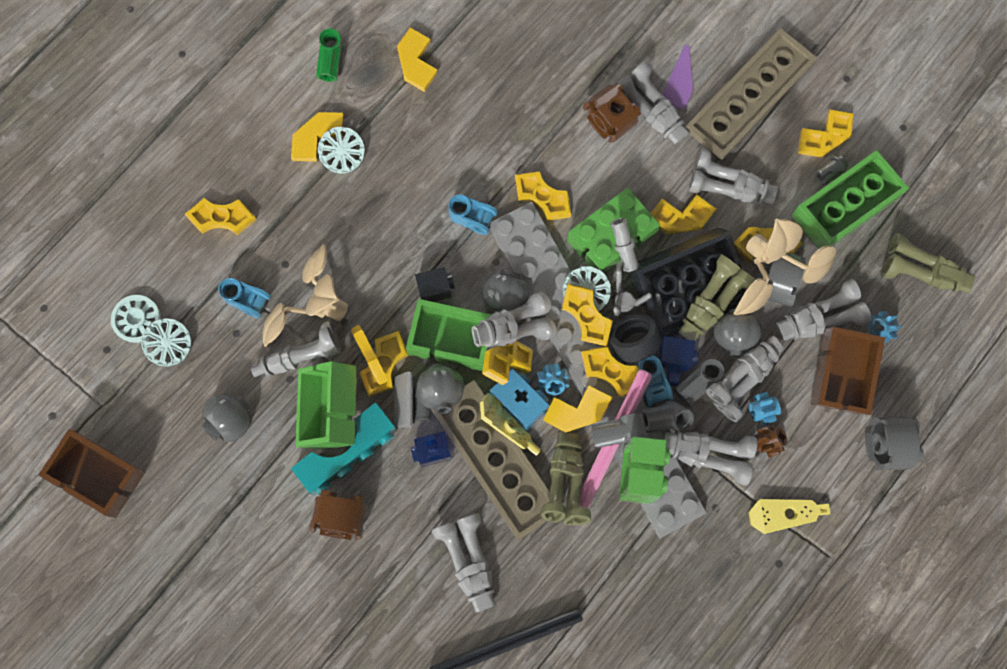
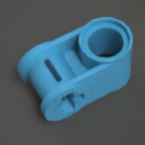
M461 194L453 196L448 205V214L451 221L481 235H488L490 231L488 227L491 220L498 213L491 205L478 202ZM461 205L465 207L466 211L457 213L453 208Z
M226 278L219 284L218 288L219 294L225 303L257 319H260L262 316L260 312L266 300L271 298V295L264 290L247 285L234 278ZM230 288H238L235 296H226Z
M652 355L645 360L639 361L636 365L639 367V370H643V363H651L655 369L654 374H651L652 378L643 395L647 408L663 400H673L672 390L666 379L660 359Z

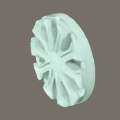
M335 127L324 133L320 139L318 154L322 164L328 170L338 174H346L354 171L361 165L365 155V147L361 137L354 130L347 127ZM341 131L346 132L343 141L341 138ZM336 133L337 142L330 137V134ZM354 135L356 139L348 143L350 137ZM325 140H328L333 146H326L323 143ZM357 144H359L361 148L359 150L351 149ZM324 150L332 151L330 154L326 156H323L322 154ZM351 154L359 155L360 158L355 160ZM335 157L332 165H328L327 161ZM347 159L352 163L350 168L347 167ZM339 160L341 161L342 169L336 168Z
M591 266L579 267L570 272L562 286L563 299L567 284L592 289L593 302L597 311L603 309L610 298L611 288L606 275L599 269ZM580 271H585V280L582 278ZM591 272L596 273V276L592 281H590ZM575 276L579 284L571 281V278ZM600 279H603L604 284L595 286ZM605 289L606 295H603L596 291ZM594 297L602 300L601 305H598Z
M131 295L119 301L114 307L111 315V325L114 332L123 340L139 343L142 341V336L138 337V330L143 335L146 330L144 325L149 326L153 323L148 321V319L155 318L156 321L161 319V315L157 305L151 299L142 295ZM135 300V307L133 308L131 302ZM145 301L146 305L141 309L142 302ZM123 306H126V308H127V311H126V312L122 311L121 308H122ZM151 308L154 309L153 312L147 313ZM117 317H124L123 320L117 321ZM126 325L122 331L119 330L120 326ZM154 327L152 329V332H157V328ZM132 330L131 336L127 337V334Z
M165 318L156 320L147 326L142 335L141 345L145 356L152 363L163 367H170L181 363L187 358L191 351L192 338L189 330L181 322ZM162 323H167L166 332H164L161 326ZM176 324L178 329L172 333L173 325ZM156 327L160 335L153 333L152 329ZM182 332L186 334L184 338H177ZM150 336L157 341L147 342V337ZM186 343L187 346L183 349L178 344ZM157 346L151 353L148 352L149 347ZM175 350L182 354L180 358L176 357ZM161 352L160 360H156L155 356ZM167 353H169L172 359L168 363L166 362Z

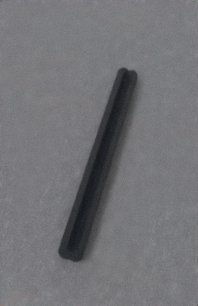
M573 608L435 664L429 669L469 668L577 624L583 620V616L579 608Z

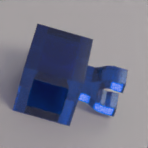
M666 336L661 340L658 358L662 363V367L668 368L667 380L670 386H677L679 384L680 370L688 371L692 364H696L698 349H694L695 341Z
M445 431L414 439L415 446L411 447L414 462L419 461L421 468L452 460Z

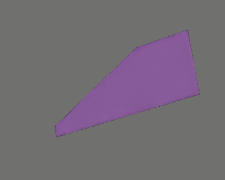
M684 45L662 94L665 98L671 100L673 106L685 110L693 92L690 48L687 45Z

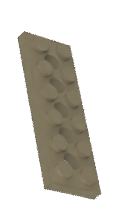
M780 28L686 125V129L690 132L691 136L722 161L810 69L818 58ZM776 58H786L788 65H780ZM761 74H770L773 77V81H764L761 78ZM752 89L756 91L758 97L749 98L745 91ZM738 106L742 113L734 115L730 112L729 107ZM722 122L726 126V130L722 132L717 131L713 124Z
M475 380L464 386L461 401L451 407L450 412L438 414L436 410L431 409V411L517 541H519L548 521L541 516L543 505L549 501L550 491L521 448L481 419L480 402L485 395ZM468 409L474 413L475 417L472 422L463 423L460 420L459 415L463 410ZM485 431L489 435L488 442L484 445L477 444L474 441L476 432ZM494 452L500 453L504 459L503 463L498 467L491 466L488 462V457ZM508 474H513L518 479V485L513 489H508L503 485V478ZM522 496H528L533 501V507L529 511H522L518 507L517 502Z

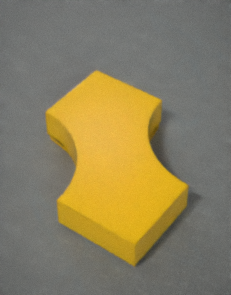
M539 171L515 175L518 201H529L537 205L543 211L546 221L571 218L568 191L555 190L549 187L543 181Z
M203 198L185 213L186 217L202 234L211 229L225 228L239 235L257 220L240 200L227 205H216Z
M567 284L561 310L569 312L577 320L581 330L580 340L607 346L612 320L603 317L597 311L593 302V290Z
M360 325L351 328V332L378 384L382 385L389 381Z
M399 331L375 340V355L389 381L382 385L378 384L369 366L359 372L369 398L393 389L392 374L394 368L403 358L408 356Z
M607 346L581 351L586 378L602 379L613 387L618 398L627 396L639 371L638 366L621 364L612 357Z

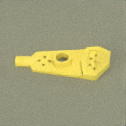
M487 393L480 402L481 419L522 449L527 448L537 456L541 449L532 442L531 435L507 412L503 404L495 396Z
M759 499L750 509L749 518L751 526L763 534L815 522L819 515L831 513L829 504L817 505L813 500ZM787 509L793 510L794 516L792 519L786 517L785 511Z

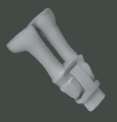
M644 61L635 68L630 76H624L617 83L624 88L625 96L629 101L639 107L641 113L646 118L645 121L650 123L651 127L659 133L664 134L663 137L665 139L669 137L676 145L687 137L690 132L684 126L685 121L681 120L677 108L672 105L671 100L665 98L650 81L649 77L652 67L648 61ZM635 86L653 102L654 108L639 94Z
M701 148L693 169L694 173L689 183L688 192L699 193L700 191H709L730 196L731 199H739L741 202H755L760 205L762 202L773 205L778 186L769 184V180L765 179L763 181L759 176L752 172L748 173L744 169L740 170L719 165L712 161L711 151ZM706 175L727 179L734 183L732 185L706 177Z
M850 279L842 284L840 292L835 296L816 303H808L805 307L800 306L790 315L784 316V320L776 322L775 325L782 341L791 338L796 341L799 338L815 337L816 334H824L827 328L847 323H854L860 326L867 325L872 321V317L867 305L861 302L845 311L823 318V313L854 304L861 299L858 284L855 280Z
M543 292L535 293L529 297L524 305L509 311L495 312L486 320H481L479 325L472 327L475 345L477 347L483 345L486 347L493 345L505 346L507 343L513 344L517 339L532 335L540 340L554 338L557 332L556 325L548 317L533 319L517 326L516 322L524 318L547 314L551 309L549 297Z
M331 321L323 323L319 330V339L297 346L289 344L272 352L269 357H261L260 362L251 367L253 376L257 377L264 373L266 376L288 372L289 369H296L301 361L340 353L341 345Z
M771 336L766 342L761 341L755 348L746 352L744 357L737 360L739 365L718 382L711 384L706 390L707 395L714 401L713 403L716 408L730 420L738 422L743 415L741 408L738 406L739 400L759 382L762 383L765 376H768L773 368V362L779 360L778 355L784 348L775 336Z
M677 431L676 434L664 433L663 440H666V448H670L671 458H677L689 466L694 464L698 468L707 467L720 470L732 475L735 481L741 485L747 486L749 484L753 471V466L750 462L709 455V450L732 455L740 459L751 460L757 449L756 437L745 436L738 442L716 439L707 434H699L698 432L681 433Z
M479 513L457 520L472 564H467L454 522L431 530L435 539L445 542L454 563L455 576L459 580L458 585L469 596L468 602L472 601L476 613L496 605L492 593H495L494 589H492V571L489 570V562H486L477 537L476 530L481 523Z

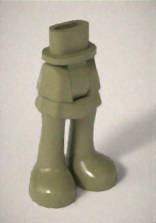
M897 233L894 235L888 246V254L891 256L883 264L881 277L893 279L898 274H907L922 280L929 286H935L937 289L952 290L954 292L960 290L970 293L975 275L966 272L965 267L960 268L958 264L949 258L946 259L942 255L936 256L913 245L903 234ZM901 256L912 258L926 265H929L928 269H926L904 259Z
M722 254L717 260V269L704 291L696 296L695 302L691 303L686 317L682 320L685 323L678 331L692 343H695L700 335H705L702 330L707 331L717 323L739 290L742 288L748 289L756 280ZM731 276L729 282L713 303L711 300L722 284Z
M561 432L559 433V442L555 444V452L551 459L552 467L550 469V475L552 476L550 497L548 503L543 505L541 516L550 522H560L563 519V523L566 525H584L591 522L590 509L581 506L580 503L584 464L581 454L582 446L579 444V435ZM564 480L568 481L566 508L563 505Z

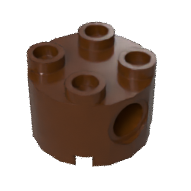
M619 83L613 86H605L583 105L584 111L588 110L590 113L586 117L591 126L603 139L609 137L608 142L610 143L616 142L635 127L638 123V116L641 115L639 107L629 101L625 96L624 88Z
M321 491V495L315 497V509L308 530L315 533L316 528L320 529L319 535L351 540L352 535H355L356 540H361L364 531L363 520L368 510V506L363 504L364 498L348 495V499L337 497L335 492Z

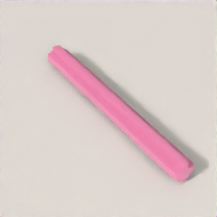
M641 369L638 371L615 420H619L621 416L635 413L652 378L649 372ZM619 444L600 449L580 491L581 506L589 509Z

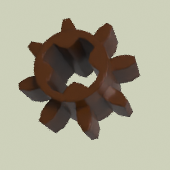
M769 423L756 430L758 434L754 437L757 438V450L760 453L767 452L770 458L785 451L783 446L787 445V436L781 427L774 428L773 423Z

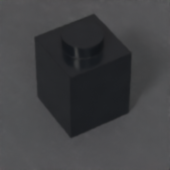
M445 267L415 274L421 300L436 302L452 298L451 289H455L452 274L447 275Z

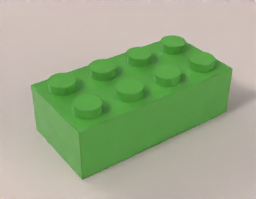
M876 150L800 204L791 216L818 249L826 245L835 246L897 201L909 187Z

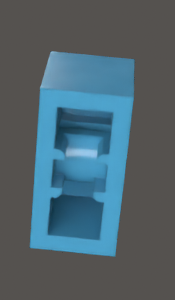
M511 369L509 381L503 385L497 383L490 390V394L495 396L503 404L507 412L527 431L548 411L550 405L547 402L549 399L539 389L535 391L529 385L530 380L521 371L516 373ZM518 393L520 396L523 394L527 395L526 403L523 401L516 402V394Z

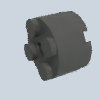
M786 252L788 256L803 264L806 263V257ZM781 257L769 264L766 263L765 266L769 276L768 283L773 285V291L768 301L792 307L796 298L795 292L799 288L804 269Z
M907 416L874 417L869 421L868 425H872L871 432H866L865 447L869 461H875L877 465L874 466L876 470L911 469L917 462L923 460L924 451L920 446V424L918 420Z

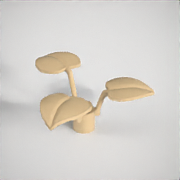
M775 219L773 233L769 241L761 234H756L746 245V250L756 258L754 263L762 273L763 279L755 280L748 287L733 314L745 315L753 313L764 306L771 296L773 285L768 283L769 276L762 263L766 262L769 264L782 257L806 270L802 276L803 281L815 283L822 279L832 267L837 254L836 249L831 245L823 246L813 254L809 264H803L786 254V252L794 249L799 243L803 233L802 228L791 220Z
M323 244L310 256L303 269V282L309 283L312 280V283L315 285L306 309L285 307L283 303L276 305L264 323V347L268 348V344L274 341L281 333L289 312L302 313L309 316L317 315L321 318L326 315L336 321H341L345 316L348 304L338 298L333 277L327 274L318 281V275L324 270L327 260L326 244Z

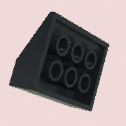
M717 227L638 261L640 267L630 272L639 297L648 293L652 295L650 299L643 302V306L648 316L655 320L661 340L679 333L678 331L685 323L682 320L686 317L691 303L695 302L696 296L704 291L717 269V260L721 254L742 269L730 231ZM731 276L722 284L720 289L717 291V293L711 300L713 303L721 294V292L729 282ZM742 288L736 293L724 313L730 309L737 308L747 290L746 288Z

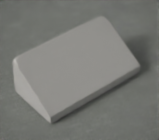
M405 372L394 377L395 428H413L414 377L411 372Z

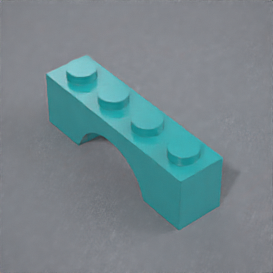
M376 402L355 418L357 428L355 444L340 456L331 458L322 457L311 452L290 468L309 494L313 496L318 494L320 496L321 491H328L332 487L330 483L337 477L340 479L346 477L353 470L351 466L359 460L361 462L366 461L374 454L372 451L380 444L384 446L394 439V433L397 430Z

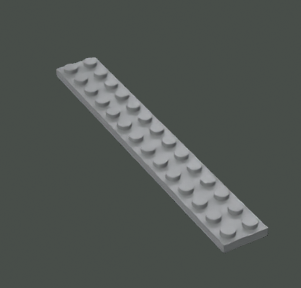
M530 202L492 221L488 228L511 270L521 274L520 280L527 283L529 297L538 292H543L549 297L551 302L550 311L537 317H548L554 321L557 332L550 341L564 367L568 370V374L580 396L583 398L588 386H592L613 397L603 420L596 424L614 421L626 396L618 398L613 387L602 379L586 378L581 351L605 346L581 341V330L577 320L569 312L561 310L563 303L562 286L571 270L534 204ZM573 276L571 278V281L577 283L576 279ZM608 338L607 347L612 357L621 364H623L622 361L615 355L610 340ZM641 399L635 413L648 409L643 399ZM661 431L647 433L650 439L663 440ZM624 443L619 444L614 455L620 469L622 468ZM671 454L669 465H665L663 469L664 476H668L667 492L663 493L661 498L651 504L640 503L659 539L706 514L677 459L671 458Z

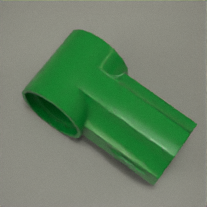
M328 28L323 30L319 36L320 48L316 78L325 82H333L338 80L343 43L339 32ZM330 41L337 42L334 46H326Z

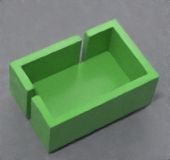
M626 188L568 233L567 242L581 258L586 253L584 260L586 265L597 268L604 274L621 262L620 254L614 246L616 240L610 224L613 220L619 218L627 219L630 236L636 244L634 250H636L637 246L638 248L654 237L660 227V224L629 188Z
M418 299L406 346L409 356L431 360L433 355L437 362L483 371L485 352L488 351V347L484 345L477 347L475 345L472 327L479 325L481 320H486L492 314Z
M331 361L298 369L295 447L324 450L355 444V421H352V416H355L356 366Z
M632 437L624 446L619 501L651 504L661 498L663 493L667 492L668 476H664L663 469L665 465H669L670 448H666V440Z

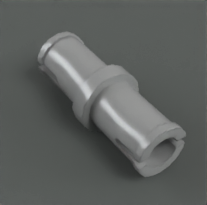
M615 219L610 224L616 240L614 246L620 254L623 271L631 272L637 270L640 266L634 250L636 244L630 236L627 219Z

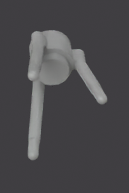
M617 270V296L613 303L615 316L630 313L633 307H639L640 304L652 297L648 293L639 299H635L630 292L623 291L622 271Z

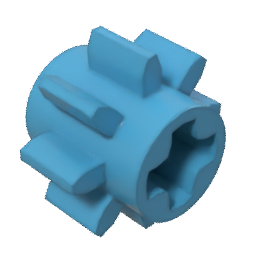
M880 311L878 315L871 316L872 321L869 323V326H866L871 335L885 337L884 343L889 342V339L898 338L896 333L902 326L897 321V315L888 316L887 311Z
M559 363L545 365L542 372L537 373L539 389H546L549 396L562 394L565 387L570 386L568 370H561Z
M768 392L755 395L753 397L754 402L749 403V411L753 421L761 420L762 426L777 421L776 416L781 415L778 399L775 396L769 397Z

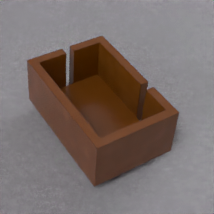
M837 327L825 329L821 352L826 354L819 357L811 405L839 409V411L858 415H871L885 337Z
M68 429L38 476L58 488H62L63 491L101 514L117 518L129 499L125 494L127 491L133 493L146 472L81 433Z

